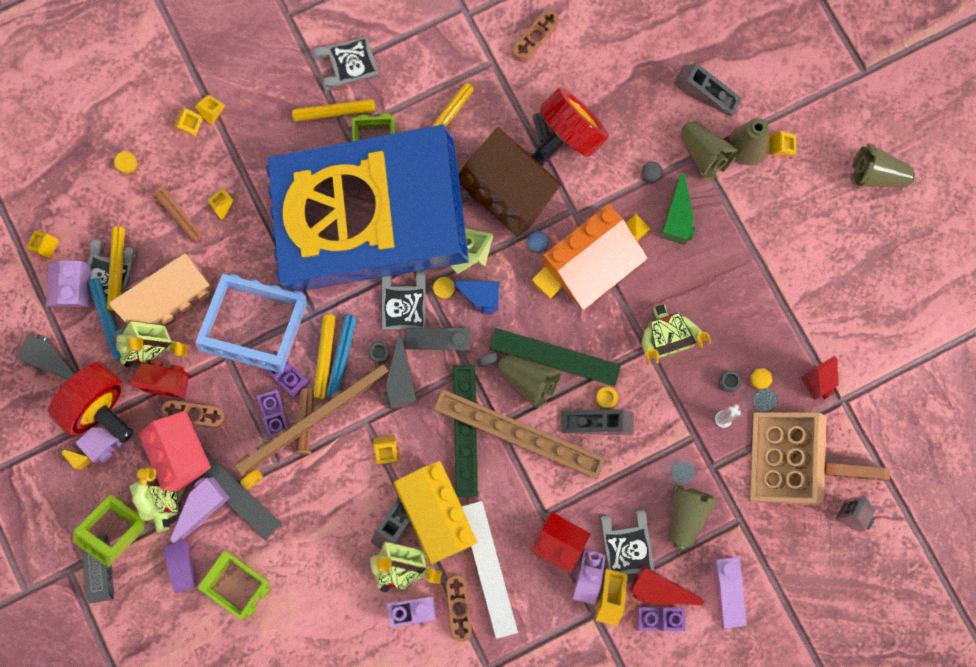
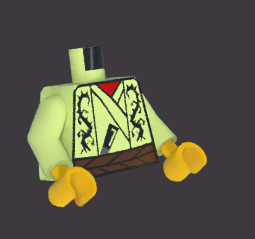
M660 305L653 308L657 320L651 321L644 330L641 343L646 355L645 363L649 364V359L651 358L658 363L661 357L694 347L696 341L701 349L703 348V341L711 344V340L707 332H702L687 317L681 316L680 313L669 315L666 306Z
M130 321L123 334L118 335L116 339V347L121 354L120 362L125 367H130L134 362L150 363V361L154 360L164 351L174 352L175 356H187V344L171 341L165 326Z
M148 467L146 469H139L137 477L140 481L130 485L133 496L132 502L136 506L142 520L155 522L157 532L169 530L168 518L179 513V503L185 488L180 492L161 490L159 482L155 478V469Z
M385 542L380 554L373 555L370 558L371 571L375 574L377 587L382 592H388L391 587L402 590L406 589L412 582L422 577L427 578V581L430 583H440L442 571L426 567L424 553L421 550Z

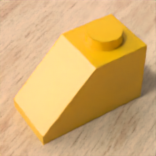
M609 569L605 570L597 602L595 621L618 626L625 610L628 574Z

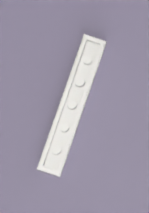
M480 501L462 506L478 542L471 547L496 639L516 634L518 631L483 502Z

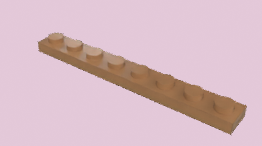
M384 364L380 367L377 365L366 372V377L361 380L360 378L353 380L348 385L350 388L344 392L339 390L330 397L331 401L325 405L323 403L318 404L312 409L313 413L305 417L303 415L294 421L293 427L288 430L284 428L275 435L276 438L270 443L265 441L260 444L254 454L251 456L246 454L237 461L238 465L235 466L241 477L386 378L389 372Z
M443 389L434 407V411L596 480L606 460L602 456Z

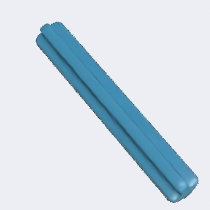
M91 279L88 281V286L113 359L120 360L121 354L116 347V339L119 333L112 313L107 309V298L100 279Z
M353 315L344 316L326 393L328 398L341 388L356 323V317Z

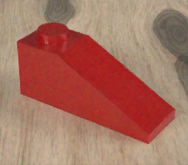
M835 355L801 377L815 400L821 396L823 399L828 398L835 393L833 389L839 385L838 362Z
M644 565L641 566L630 586L631 592L634 593L632 597L642 603L647 600L650 603L703 606L705 602L702 597Z

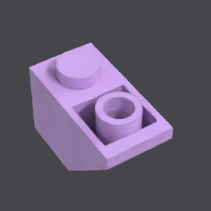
M92 427L76 442L90 460L98 464L108 461L113 455L112 452L117 447L121 448L127 443H120L106 429Z
M584 549L573 594L574 600L595 605L601 587L605 554Z
M433 597L387 604L390 627L437 619Z

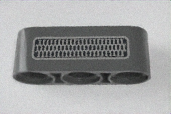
M107 535L95 536L110 547ZM82 549L85 591L88 603L113 600L112 564L108 568Z

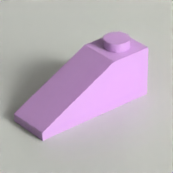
M203 477L194 484L195 489L189 493L170 540L172 543L183 540L230 498L214 477L206 479Z
M739 557L712 560L723 629L746 626L743 579Z

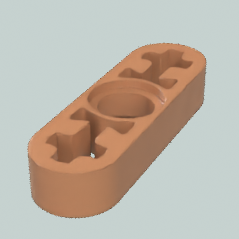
M551 10L543 12L515 43L513 55L517 61H528L557 29L559 17L556 12ZM552 18V19H553V24H552V23H548V24L545 26V30H544L543 27H544V25H545L546 19L549 20V19ZM539 32L542 38L534 41L530 38V34ZM527 42H528L529 46H528L527 49H526V53H527V54L522 53V54L520 55V54H519V48H520L521 50H523V49L527 46Z
M169 400L163 404L161 409L162 415L165 418L171 416L167 410L168 408L171 409L173 405L174 408L186 411L187 414L192 408H197L200 411L199 417L196 420H190L194 425L219 428L226 422L225 412L218 407ZM204 410H207L206 414L215 415V412H217L221 416L220 420H216L214 423L212 419L205 418Z
M828 463L825 464V476L890 481V469Z
M455 575L450 577L446 584L451 633L456 641L465 642L472 634L467 583L463 577ZM454 579H458L459 583H463V587L459 588L460 595L465 594V599L456 598L451 600V595L456 596L455 589L450 588V584L454 583ZM456 602L465 604L466 611L464 614L456 615L453 612V605ZM467 616L468 622L463 621V627L468 629V633H465L464 638H460V635L455 633V630L459 629V622L454 623L453 618L462 619Z

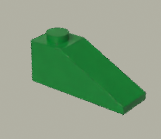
M681 173L660 238L685 245L688 239L692 240L695 227H692L694 218L686 177L684 173Z

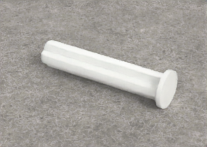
M735 404L732 407L729 406L725 410L719 411L715 415V423L721 428L730 426L732 421L741 414L738 411L739 406Z

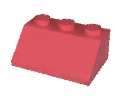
M186 411L153 421L138 433L151 466L156 470V478L161 490L180 492L211 468Z

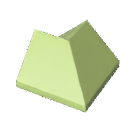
M465 228L469 263L452 265L451 267L457 274L473 264L486 266L493 234Z

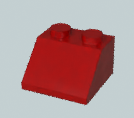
M150 361L149 364H141L131 380L130 386L141 392L184 400L190 374L184 371V367L171 365V368L163 367V363Z
M551 512L530 551L562 570L571 573L591 534Z

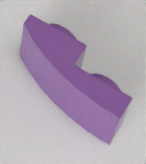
M276 350L272 353V355L276 356L278 354ZM288 361L283 373L264 369L293 397L309 383Z
M279 389L257 395L268 438L275 437L284 428L290 429Z
M182 540L164 546L167 570L174 592L179 593L197 587L195 567L190 563L188 542Z
M636 607V630L685 631V608Z

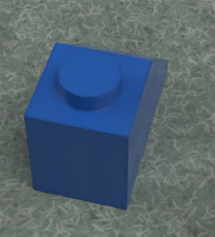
M455 280L456 290L476 311H481V314L485 315L494 314V311L498 312L499 281Z

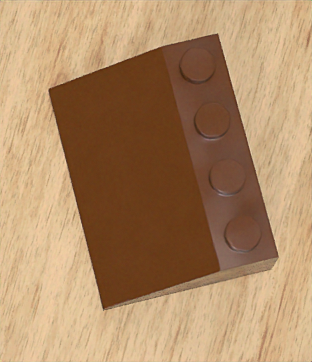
M497 127L459 172L460 185L516 237L532 226L562 185L500 127Z

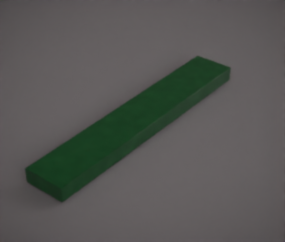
M498 328L495 329L489 350L551 366L560 371L614 387L621 368L620 364Z
M475 365L453 366L454 394L476 403ZM454 419L457 498L478 497L477 429Z

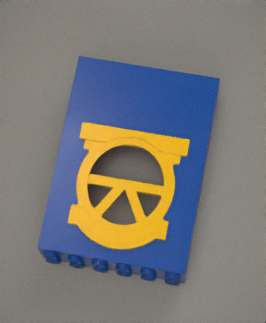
M444 124L268 157L266 172L270 178V186L268 187V193L272 199L270 214L272 219H274L272 235L274 240H276L274 256L276 261H278L276 277L278 282L288 289L304 291L469 263L455 141ZM341 175H352L364 180L371 187L376 200V209L370 224L360 234L348 239ZM332 177L335 199L314 191V188L323 180ZM307 199L336 208L314 227L309 228L305 219ZM337 219L338 241H330L318 236L322 230Z

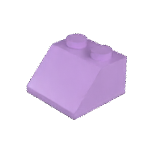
M57 261L48 264L46 307H89L90 289L88 281L91 280V265L83 261Z

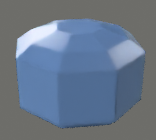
M535 231L529 235L527 245L532 252L541 253L547 249L549 239L545 233Z

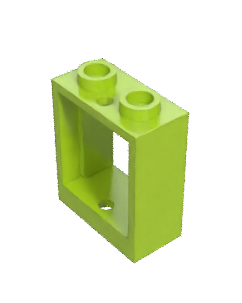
M379 114L377 117L358 115L356 118H352V141L360 140L359 130L390 128V134H395V117L390 114Z
M110 494L73 531L72 542L109 568L144 531L146 521L140 518L138 511H133L122 499L115 498ZM109 509L132 525L112 548L88 531Z
M224 550L197 588L237 618L243 620L246 617L250 618L257 609L255 604L260 598L264 599L271 590L268 587L271 581L230 551ZM231 562L261 583L243 610L213 589Z

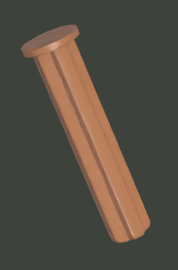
M163 186L157 189L152 197L160 201L192 242L195 243L200 240L202 234L167 193V187Z
M301 389L298 418L303 415L307 417L312 414L313 389ZM310 430L296 439V450H293V453L311 454V451H309Z

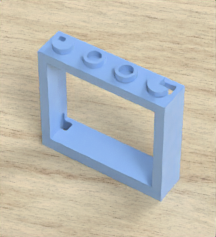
M222 274L195 342L198 351L283 373L307 306L306 296L298 291L290 292L283 290L276 285L267 286L257 280L241 279V277L235 274ZM228 288L295 306L277 356L209 338Z

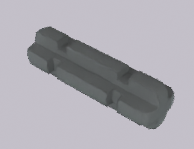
M540 112L533 115L534 125H536L535 128L539 142L543 143L550 134L547 123H545V119Z

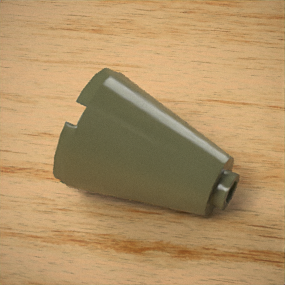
M760 118L752 119L734 129L730 134L728 143L737 149L735 153L737 154L736 160L739 164L747 166L756 165L768 155L770 136L769 126L765 120Z
M688 122L682 127L681 138L705 180L716 178V172L719 170L726 171L736 159L737 154L735 152L737 149L698 122Z
M867 143V147L862 146L857 152L852 167H855V174L851 173V181L854 185L905 188L913 183L915 179L913 168L878 147Z
M513 355L503 357L498 364L499 373L538 409L546 405L548 401L545 398L549 394L551 396L554 394L561 378L559 374L561 371L557 368Z
M674 485L670 541L673 542V547L686 550V547H692L717 504L718 499L693 488L685 491L683 490L684 486Z

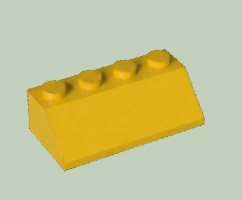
M441 461L423 467L393 482L430 565L478 543Z

